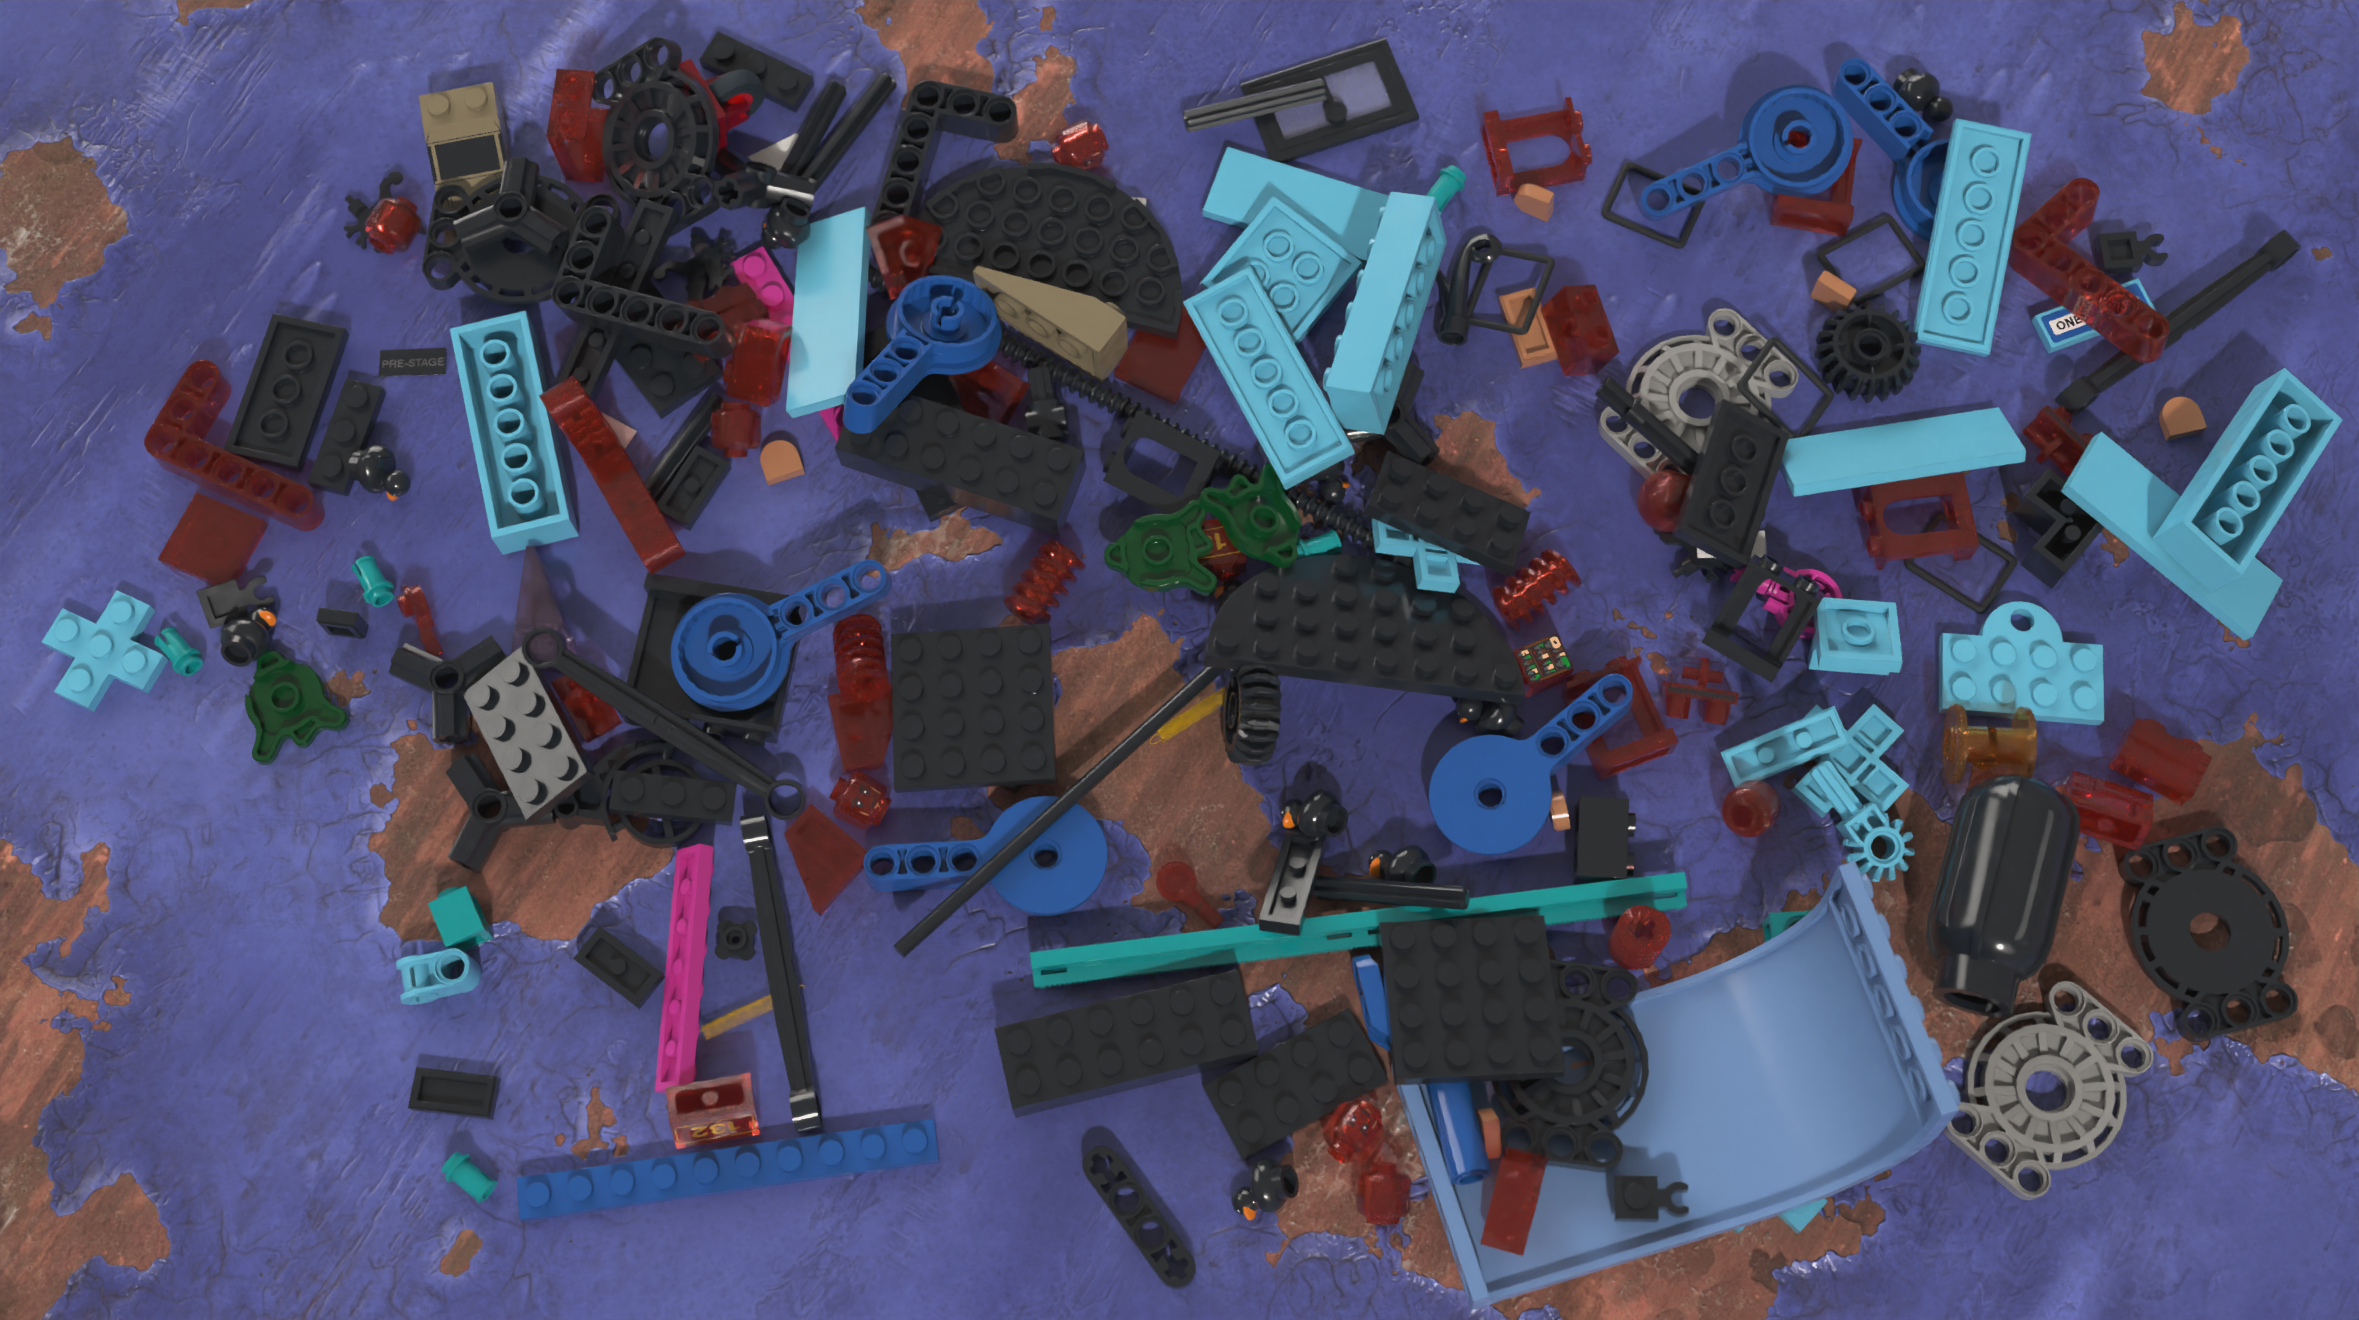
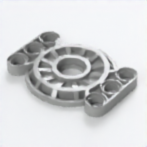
M1722 308L1711 314L1706 324V336H1678L1657 344L1647 351L1635 364L1626 383L1625 390L1631 394L1636 376L1641 378L1639 391L1632 396L1635 399L1638 396L1641 397V404L1698 454L1700 453L1712 415L1705 419H1697L1685 414L1679 406V397L1684 391L1691 388L1704 389L1712 395L1715 404L1725 399L1755 416L1758 415V410L1737 389L1739 380L1753 362L1743 357L1741 349L1752 345L1761 351L1767 340L1732 309ZM1718 320H1726L1733 325L1734 332L1727 336L1720 335L1715 331L1713 324ZM1773 346L1745 387L1771 411V397L1780 399L1789 396L1798 382V371L1794 364ZM1658 353L1660 354L1650 366H1644L1648 360ZM1774 371L1784 372L1789 377L1790 384L1785 387H1777L1770 381L1769 374ZM1610 407L1605 408L1598 424L1601 437L1662 494L1676 496L1684 492L1690 477L1654 445H1652L1655 450L1654 456L1646 459L1637 456L1633 448L1638 442L1651 443L1628 423L1626 430L1622 432L1611 431L1606 425V420L1611 416L1619 415ZM1763 415V420L1769 423L1770 421ZM1667 468L1677 469L1682 474L1683 481L1677 485L1668 484L1663 480L1661 473Z
M2071 981L2058 982L2047 990L2043 1001L2046 1012L2036 1011L2015 1015L1998 1023L1981 1038L1970 1056L1965 1074V1096L1967 1103L1960 1102V1105H1958L1959 1111L1969 1114L1972 1118L1973 1129L1968 1134L1959 1133L1953 1128L1950 1121L1943 1130L1948 1139L2011 1193L2023 1200L2036 1199L2048 1191L2051 1185L2049 1170L2057 1171L2077 1167L2097 1157L2112 1143L2122 1126L2127 1108L2124 1076H2138L2148 1070L2153 1063V1052L2150 1045L2083 988ZM2063 990L2071 993L2075 999L2073 1011L2064 1012L2055 1005L2054 995L2057 991ZM2098 1018L2107 1024L2109 1031L2106 1039L2098 1040L2089 1034L2087 1026L2090 1019ZM2031 1020L2030 1026H2025L2019 1030L2013 1031L2008 1028V1026L2017 1022ZM1998 1034L2002 1040L1993 1047L1989 1054L1983 1053L1982 1051L1988 1041ZM2133 1046L2138 1049L2142 1056L2140 1067L2130 1068L2125 1065L2121 1058L2123 1047ZM1977 1063L1983 1065L1980 1075V1087L1974 1088V1073ZM2034 1072H2050L2056 1075L2063 1083L2065 1099L2060 1107L2051 1111L2041 1110L2028 1099L2026 1082ZM2115 1093H2117V1110L2114 1117L2112 1112L2115 1104ZM1976 1098H1981L1983 1105L1977 1104ZM2105 1127L2109 1128L2110 1130L2104 1140L2095 1148L2093 1140L2103 1132ZM1988 1140H1998L2005 1146L2007 1152L2003 1162H1993L1986 1156L1985 1145ZM2079 1148L2085 1154L2076 1160L2061 1162L2063 1154L2071 1153ZM2044 1155L2049 1156V1162L2045 1161ZM2022 1169H2032L2038 1174L2040 1186L2036 1191H2027L2020 1185L2018 1175Z

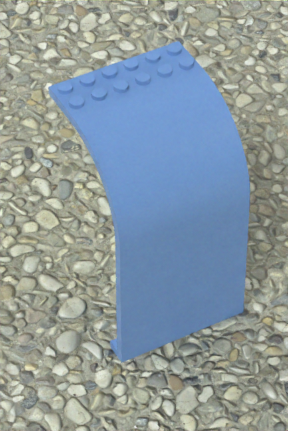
M1855 861L1838 866L1820 902L1804 918L1781 934L1715 967L1662 986L1638 992L1632 1005L1623 1009L1631 1017L1642 1034L1648 1052L1649 1076L1644 1097L1634 1115L1620 1129L1613 1132L1622 1143L1623 1153L1620 1163L1609 1172L1600 1173L1518 1162L1500 1154L1499 1158L1488 1159L1492 1173L1486 1179L1469 1185H1455L1450 1182L1426 1084L1396 1085L1471 1310L1748 1226L1809 1205L1894 1167L1925 1148L1941 1134L1959 1111V1093L1954 1082L1951 1079L1946 1080L1940 1065L1942 1063L1940 1047L1934 1037H1928L1922 1022L1925 1020L1922 1004L1916 995L1911 996L1905 982L1907 980L1905 963L1899 954L1894 955L1888 941L1890 939L1888 923L1883 914H1877L1871 900L1873 898L1871 882L1865 873L1860 874ZM1615 1014L1612 1015L1615 1019H1619ZM1625 1028L1624 1030L1630 1038L1632 1048L1638 1050L1634 1037L1628 1028ZM1562 1047L1565 1074L1563 1077L1554 1079L1566 1085L1576 1084L1587 1076L1589 1065L1572 1069L1571 1064L1587 1060V1058L1576 1048ZM1635 1062L1632 1082L1639 1087L1642 1077L1641 1062ZM1391 1063V1073L1394 1079L1393 1065ZM1499 1080L1500 1089L1508 1103H1510L1513 1097L1508 1091L1506 1081ZM1491 1081L1468 1082L1475 1110L1490 1107L1494 1109L1500 1120L1501 1131L1504 1124L1512 1119L1505 1113L1495 1097ZM1627 1095L1622 1106L1616 1111L1619 1118L1629 1109L1635 1097ZM1521 1108L1516 1111L1520 1116L1525 1114ZM1607 1120L1601 1122L1606 1127L1610 1125ZM1514 1129L1506 1135V1143L1511 1149L1522 1151L1530 1145V1138L1525 1131ZM1563 1135L1553 1136L1548 1142L1550 1151L1559 1157L1568 1155L1573 1149L1570 1139ZM1597 1141L1591 1146V1154L1597 1161L1608 1162L1615 1157V1149L1607 1141ZM1614 1176H1658V1189H1666L1669 1184L1674 1182L1688 1184L1687 1193H1674L1671 1196L1674 1205L1689 1207L1688 1215L1673 1217L1665 1210H1658V1222L1614 1221Z

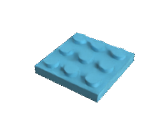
M1273 195L1201 283L1205 289H1208L1251 266L1297 347L1362 269L1363 265L1360 260Z

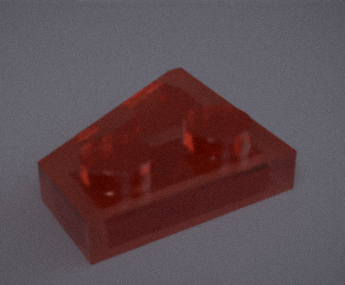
M993 359L975 371L948 376L954 391L962 398V406L965 412L1005 425L1008 424L1030 386L1029 383Z
M892 684L828 695L827 703L843 775L883 768L893 732Z
M811 804L784 835L806 887L813 909L821 916L864 869V856L868 851Z

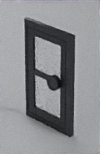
M1386 38L1240 84L1243 95L1247 96L1319 78L1324 79L1328 90L1326 100L1252 117L1269 159L1283 164L1419 120L1417 109Z

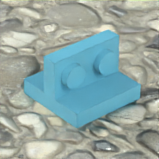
M1823 597L1813 614L1815 632L1807 657L1808 669L1889 675V672H1900L1903 659L1896 603Z

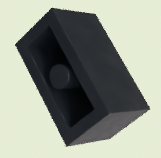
M1579 797L1575 806L1573 885L1627 879V876H1633L1635 855L1634 852H1628V837H1634L1636 814L1629 812V799Z

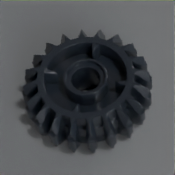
M1869 300L1863 303L1861 309L1854 302L1848 305L1845 311L1839 308L1834 312L1832 319L1828 318L1825 320L1822 326L1823 330L1816 337V344L1819 346L1814 351V358L1820 360L1817 365V372H1828L1824 378L1825 384L1836 382L1838 384L1836 394L1842 393L1845 389L1851 392L1849 395L1851 401L1856 400L1858 394L1863 395L1866 404L1872 402L1875 395L1881 402L1887 400L1890 393L1894 396L1901 393L1903 386L1911 383L1914 377L1913 373L1917 371L1920 365L1917 358L1921 353V346L1915 344L1918 339V332H1907L1911 325L1910 320L1899 322L1897 320L1899 311H1893L1891 315L1884 312V303L1879 305L1877 310L1872 309ZM1860 348L1871 350L1875 356L1865 355Z
M1254 664L1243 665L1240 670L1230 669L1228 683L1225 686L1224 712L1222 714L1223 741L1230 762L1243 766L1266 765L1273 757V752L1276 749V740L1279 737L1278 730L1279 724H1281L1280 712L1282 709L1281 681L1278 678L1279 672L1273 667Z

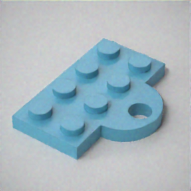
M2016 601L2001 605L1985 620L1979 635L1942 633L1939 637V713L2100 725L2104 721L2103 645L2063 642L2062 633L2056 620L2045 609L2033 603ZM2014 614L2025 616L2029 620L2030 630L2019 631L2015 629L2011 624V616Z

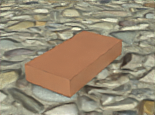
M1536 287L1499 296L1498 304L1506 325L1522 328L1537 291ZM1540 302L1528 333L1525 335L1509 333L1521 369L1557 360L1559 356Z

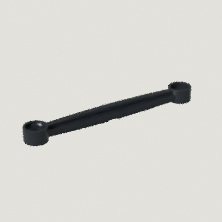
M2286 230L2279 232L2265 243L2254 256L2178 306L2132 340L2090 375H2083L2071 383L2056 397L2055 402L2069 418L2077 416L2090 406L2102 392L2178 342L2185 333L2197 328L2267 272L2272 273L2284 265L2302 246Z
M537 628L525 636L522 642V654L531 666L541 669L556 668L642 727L712 770L764 798L765 807L774 818L790 820L804 810L807 803V794L802 784L790 778L774 779L680 715L618 677L568 650L565 638L553 628ZM539 634H551L558 644L556 658L551 662L537 661L531 654V641ZM789 785L794 786L798 790L801 803L794 812L782 814L773 806L772 794L778 786Z
M765 811L740 816L742 836L750 860L766 973L776 1027L791 1090L789 1092L792 1118L796 1132L802 1133L823 1128L821 1107L813 1083L798 977L795 975L792 961L794 954L772 855L773 841Z

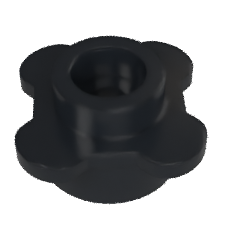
M726 919L717 925V931L720 936L719 944L715 947V954L719 959L726 960L730 957L732 959L749 961L755 956L754 936L757 934L758 929L754 922L747 920L743 924L732 923ZM739 937V943L734 944L732 942L733 938Z

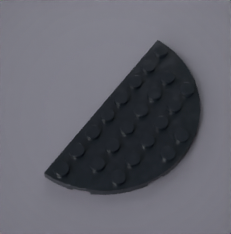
M1027 162V166L1001 169V166H996L962 178L941 190L924 204L925 208L908 226L904 245L902 247L898 245L890 248L885 260L887 269L919 277L934 275L953 276L975 284L973 271L977 266L1089 295L1105 304L1111 302L1124 312L1127 328L1177 340L1181 326L1183 296L1179 265L1172 244L1162 226L1138 199L1134 200L1125 192L1116 188L1114 182L1093 172L1073 166L1056 163Z
M1342 554L1296 559L1294 564L1288 568L1274 566L1253 576L1233 592L1218 611L1211 626L1204 654L1203 666L1240 670L1243 665L1261 664L1275 668L1280 676L1521 706L1526 696L1523 677L1510 646L1490 619L1471 601L1467 600L1457 591L1449 593L1417 589L1414 569L1385 559Z

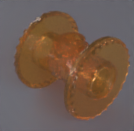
M1952 704L1949 706L1943 725L1941 747L1943 772L1946 780L1949 783L1958 784L1963 777L1966 763H1972L1981 770L1991 769L1998 764L2010 765L2011 774H2022L2032 777L2037 756V726L2032 710L2027 707H2019L2014 714L2011 728L1968 726L1966 712L1962 704Z

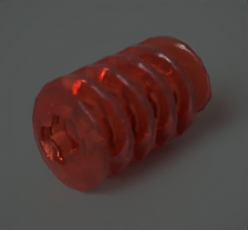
M1048 539V544H1042L1038 548L1039 557H1033L1029 561L1031 569H1025L1021 573L1022 582H1016L1012 586L1014 595H1007L1003 600L1004 605L1011 613L1029 625L1038 624L1036 622L1038 618L1050 621L1052 617L1045 607L1050 606L1055 609L1060 607V603L1053 595L1057 593L1067 596L1069 593L1062 584L1063 580L1070 583H1076L1077 581L1076 576L1070 571L1071 568L1080 571L1086 568L1085 564L1071 549L1053 539Z
M1546 549L1541 553L1540 559L1534 558L1530 560L1528 568L1522 567L1518 569L1516 577H1507L1504 581V587L1501 585L1495 586L1491 591L1495 608L1502 619L1511 628L1520 631L1518 618L1530 624L1533 622L1529 611L1531 608L1540 615L1544 614L1543 599L1554 606L1557 604L1554 591L1566 597L1570 593L1566 582H1570L1577 588L1582 585V582L1575 568L1563 555L1554 550Z
M850 615L842 619L835 626L832 633L838 688L842 695L850 700L871 702L884 696L889 688L882 626L871 615Z
M1634 906L1627 909L1620 916L1608 940V949L1612 959L1619 966L1628 970L1650 968L1669 941L1671 926L1668 917L1664 912L1648 906Z

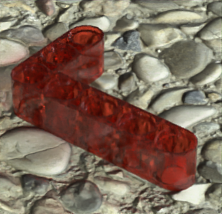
M2086 178L2074 179L2016 228L2013 233L2008 256L2009 265L2014 271L2130 357L2142 363L2154 362L2163 354L2170 331L2168 320L2067 246L2071 240L2093 221L2100 195L2099 187L2094 181Z
M198 360L192 363L186 369L148 430L144 439V446L147 452L165 470L295 529L311 531L317 528L323 522L325 516L324 508L307 487L203 440L228 401L232 391L231 384L216 364L208 360ZM214 379L209 386L203 387L207 381ZM194 411L191 417L183 420L187 413ZM173 444L170 450L163 452L166 446ZM207 458L202 466L196 467L200 460ZM241 473L237 480L228 483L233 475ZM274 488V491L271 495L262 498V495L266 490ZM308 503L304 511L295 513L300 505Z
M572 375L539 395L553 420L582 457L650 574L654 575L686 555L685 550L619 438L576 377Z

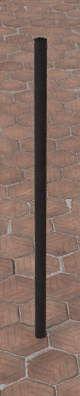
M1205 666L893 945L895 950L905 958L1226 669Z

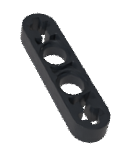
M1097 1146L1091 1149L1083 1160V1171L1091 1186L1161 1282L1174 1290L1189 1286L1196 1274L1195 1261L1192 1255L1117 1153L1106 1146ZM1098 1156L1103 1161L1108 1158L1113 1161L1109 1165V1169L1116 1180L1120 1174H1124L1126 1177L1125 1180L1115 1183L1108 1193H1105L1102 1189L1109 1186L1105 1176L1101 1172L1096 1175L1091 1173L1095 1168L1093 1159ZM1131 1189L1137 1193L1139 1203L1133 1211L1123 1212L1115 1206L1114 1199L1119 1191ZM1148 1223H1156L1164 1231L1163 1240L1156 1246L1149 1247L1143 1244L1139 1238L1141 1228ZM1170 1242H1173L1177 1247L1169 1250L1174 1260L1178 1263L1185 1260L1188 1263L1184 1269L1186 1277L1182 1280L1177 1276L1171 1278L1166 1276L1170 1268L1163 1256L1158 1262H1155L1152 1258L1153 1255L1163 1252Z

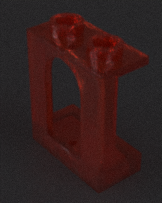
M557 69L546 137L566 180L603 182L605 165L602 154V135L609 109L591 108L595 71Z
M1571 97L1565 98L1563 110L1500 121L1498 110L1483 112L1480 134L1496 196L1517 193L1523 184H1534L1544 188L1584 180L1587 166L1592 164V153L1589 143H1583L1581 132H1583L1582 115L1580 110H1574ZM1543 136H1557L1562 138L1570 148V155L1562 164L1514 173L1506 143Z
M1800 131L1789 132L1787 145L1791 144L1795 148H1804L1806 146L1807 140L1803 133ZM1853 138V150L1850 161L1843 174L1832 185L1830 202L1778 194V196H1773L1770 225L1845 237L1853 220L1854 206L1851 205L1856 158L1863 139Z
M1964 472L1869 485L1863 498L1859 499L1860 517L1862 521H1867L1869 534L1866 537L1867 552L1870 558H1875L1877 570H1883L1886 563L1891 560L1953 553L1955 561L1970 560L1979 547ZM1941 496L1944 513L1947 516L1948 531L1898 535L1885 525L1883 511L1890 503L1896 501Z
M1626 656L1615 658L1604 665V669L1593 673L1590 670L1577 672L1568 678V682L1565 683L1561 694L1566 707H1568L1608 674L1616 673L1623 675L1632 684L1633 702L1631 709L1644 738L1608 750L1601 735L1587 746L1585 750L1599 781L1672 754L1679 742L1672 727L1665 729L1640 674L1639 667L1642 662L1640 656L1629 660ZM1579 714L1573 719L1574 725L1579 729H1588L1595 723L1593 717L1588 714Z
M1507 1146L1505 1156L1502 1158L1480 1244L1520 1256L1524 1255L1549 1157Z

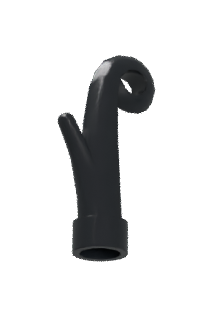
M1487 233L1478 234L1470 238L1461 247L1454 261L1449 282L1442 271H1437L1435 279L1440 290L1442 302V317L1439 320L1437 338L1444 344L1460 346L1468 340L1470 323L1467 320L1471 262L1486 264L1495 261L1500 256L1502 244L1494 235ZM1481 248H1490L1487 252H1478Z

